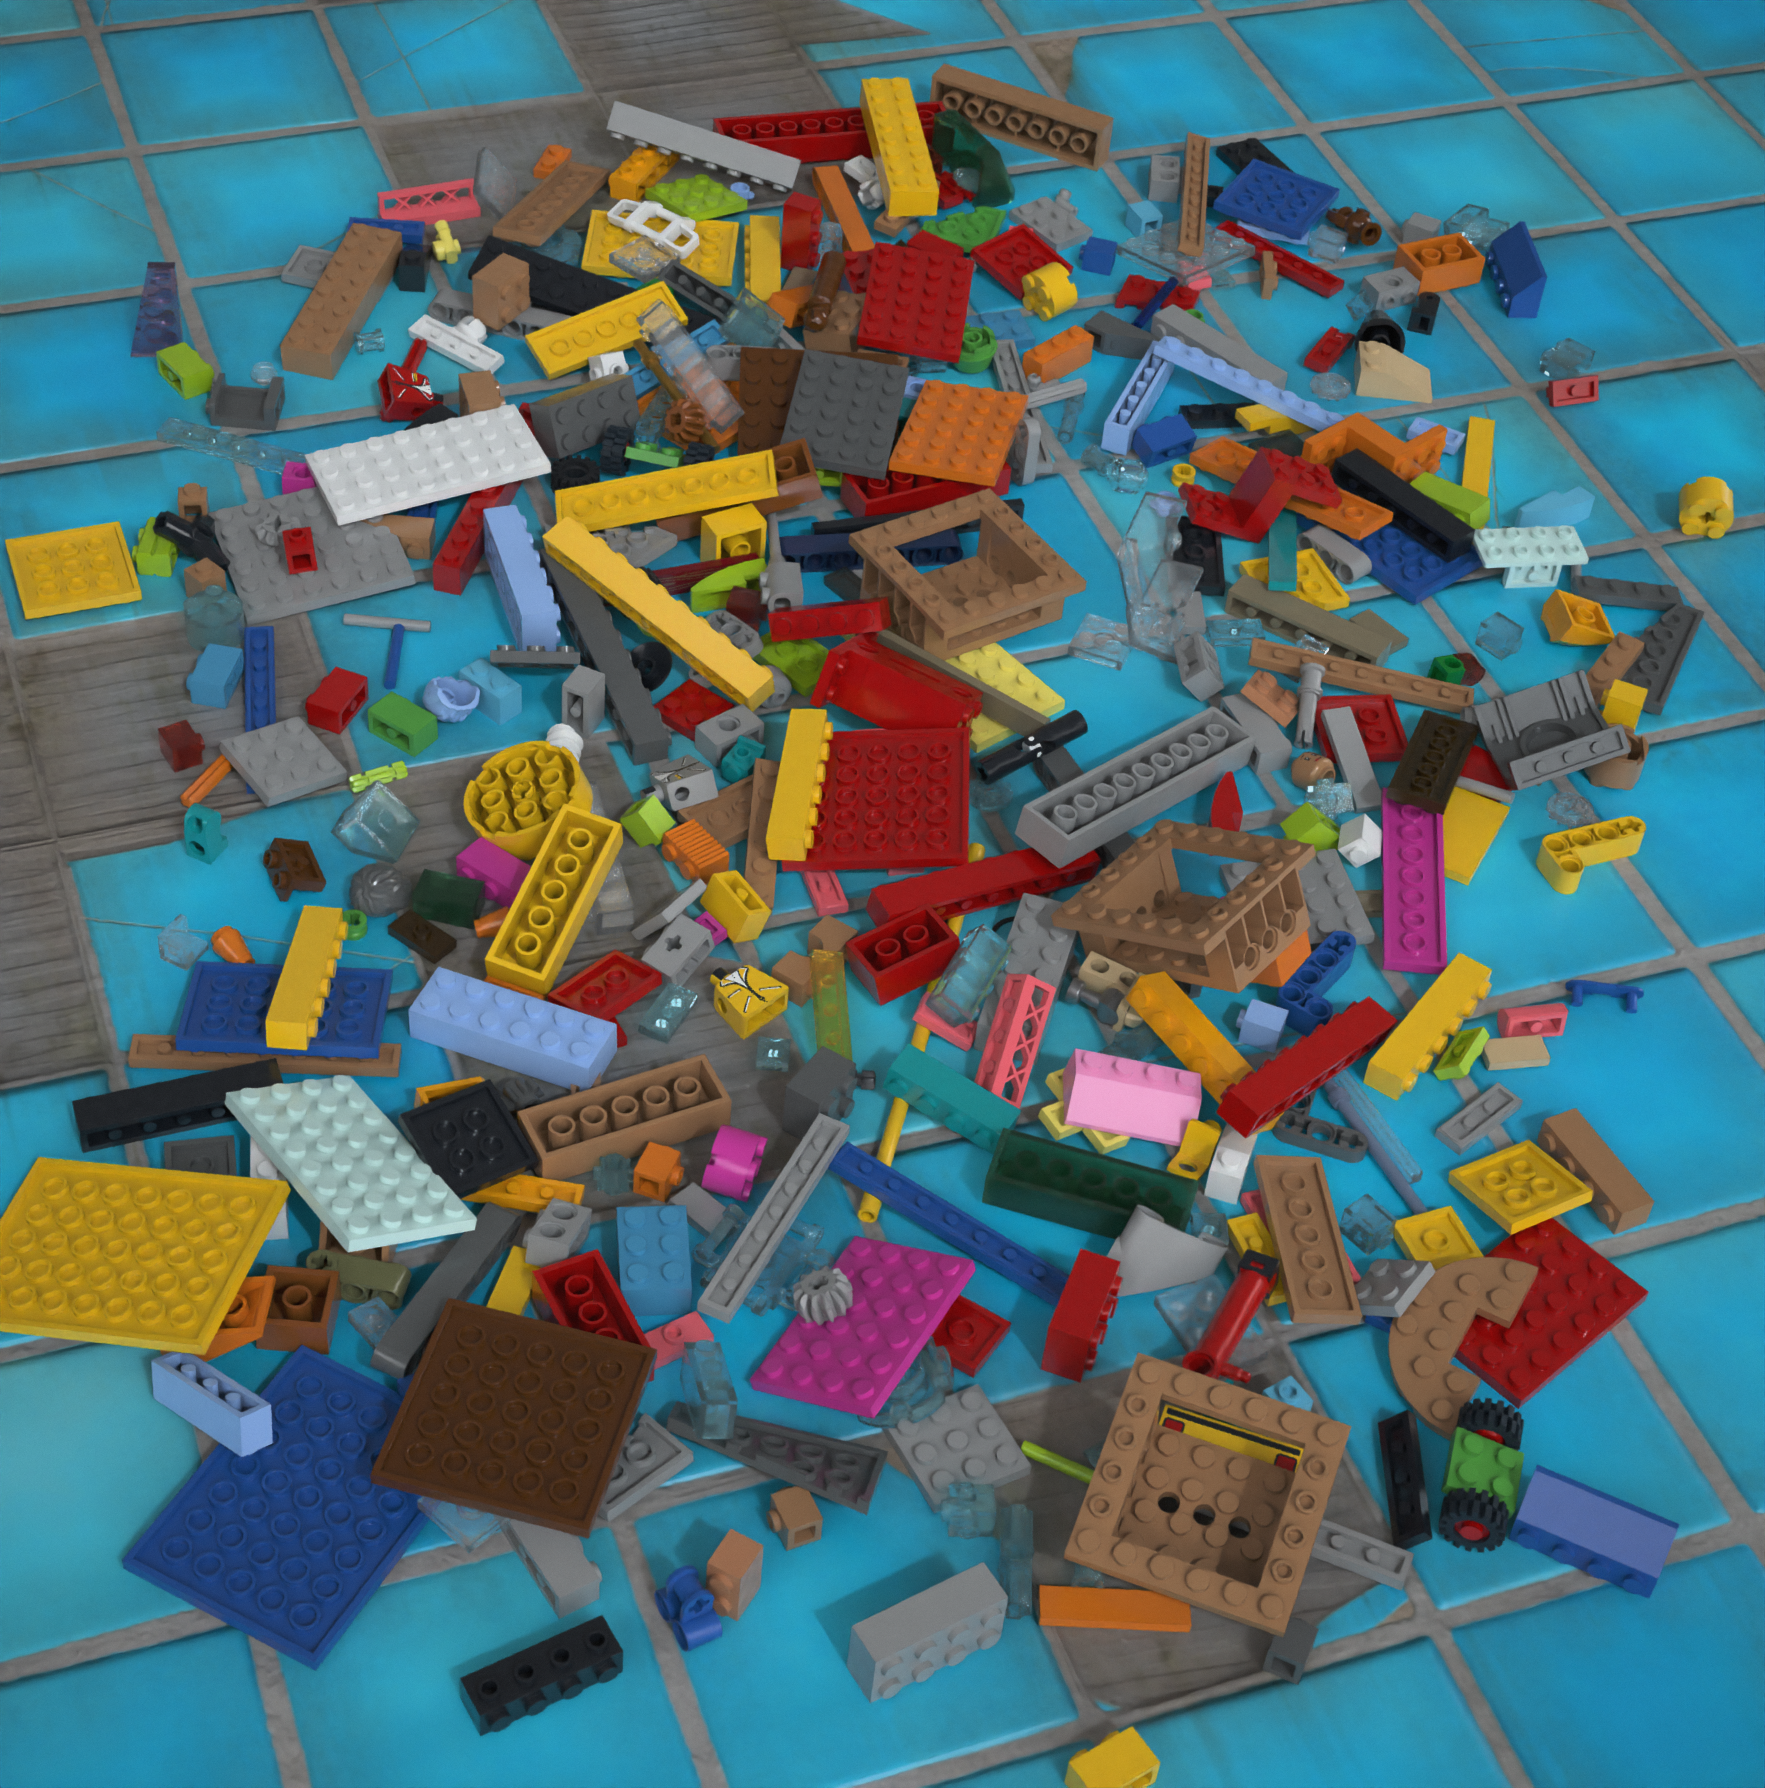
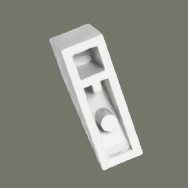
M1226 1123L1209 1170L1204 1196L1234 1205L1237 1204L1258 1134L1250 1135L1245 1139L1230 1124Z

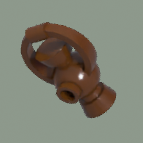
M1345 206L1340 209L1332 208L1326 211L1325 217L1334 223L1338 229L1344 231L1347 242L1358 245L1359 241H1362L1364 245L1372 246L1379 241L1382 234L1380 225L1372 222L1369 217L1371 212L1357 207L1356 212H1354L1351 207Z

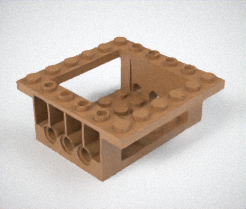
M990 488L849 534V544L864 559L860 599L888 596L891 625L886 629L943 661L1062 619L1065 597L1085 591L1087 581ZM981 519L977 555L920 574L894 548L895 546Z
M1170 819L1160 820L1146 834L1139 837L1131 847L1122 852L1109 866L1102 869L1088 884L1082 886L1081 890L1073 897L1065 901L1051 915L1053 925L1079 931L1086 958L1093 951L1137 973L1141 972L1147 975L1165 971L1176 981L1239 994L1311 926L1298 871L1316 856L1314 844L1303 843L1298 840L1278 839L1272 836L1248 834L1244 831L1223 830L1219 827L1199 826L1195 823L1174 822ZM1175 848L1261 864L1232 891L1228 892L1223 899H1219L1214 896L1208 897L1181 891L1171 849Z
M1138 1352L1067 1544L1064 1559L1283 1638L1352 1426ZM1161 1400L1303 1448L1304 1450L1296 1473L1158 1425ZM1163 1497H1172L1178 1502L1179 1508L1175 1512L1166 1513L1159 1508L1158 1502ZM1206 1509L1213 1514L1214 1521L1209 1525H1200L1194 1520L1193 1514L1197 1510ZM1234 1522H1243L1248 1526L1250 1533L1244 1538H1236L1230 1533L1229 1526Z

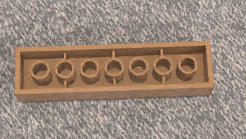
M945 63L932 75L930 102L942 101L955 126L1093 171H1098L1108 159L1113 117Z
M358 223L351 225L280 344L283 370L328 380L334 379L399 265L400 254L403 249L402 232Z

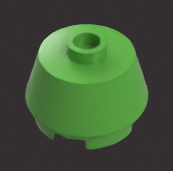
M965 323L959 364L953 363L959 371L974 374L980 373L989 367L998 347L992 329L983 325V329L970 327V323Z

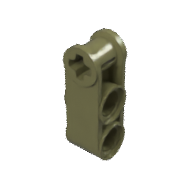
M323 1249L313 1251L306 1259V1268L339 1271L342 1300L350 1303L378 1306L386 1310H396L402 1306L412 1276L411 1271L399 1263L377 1261L363 1256H351ZM324 1259L327 1260V1266H325V1267H324Z

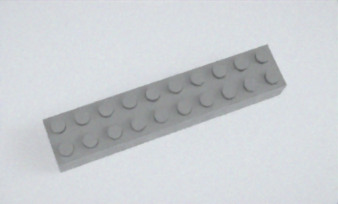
M1212 706L1024 805L1015 834L1060 869L1221 780L1226 772H1235L1246 766L1257 737L1219 709Z

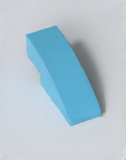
M1580 486L1563 495L1552 490L1519 508L1514 527H1554L1576 524L1589 518L1595 496Z

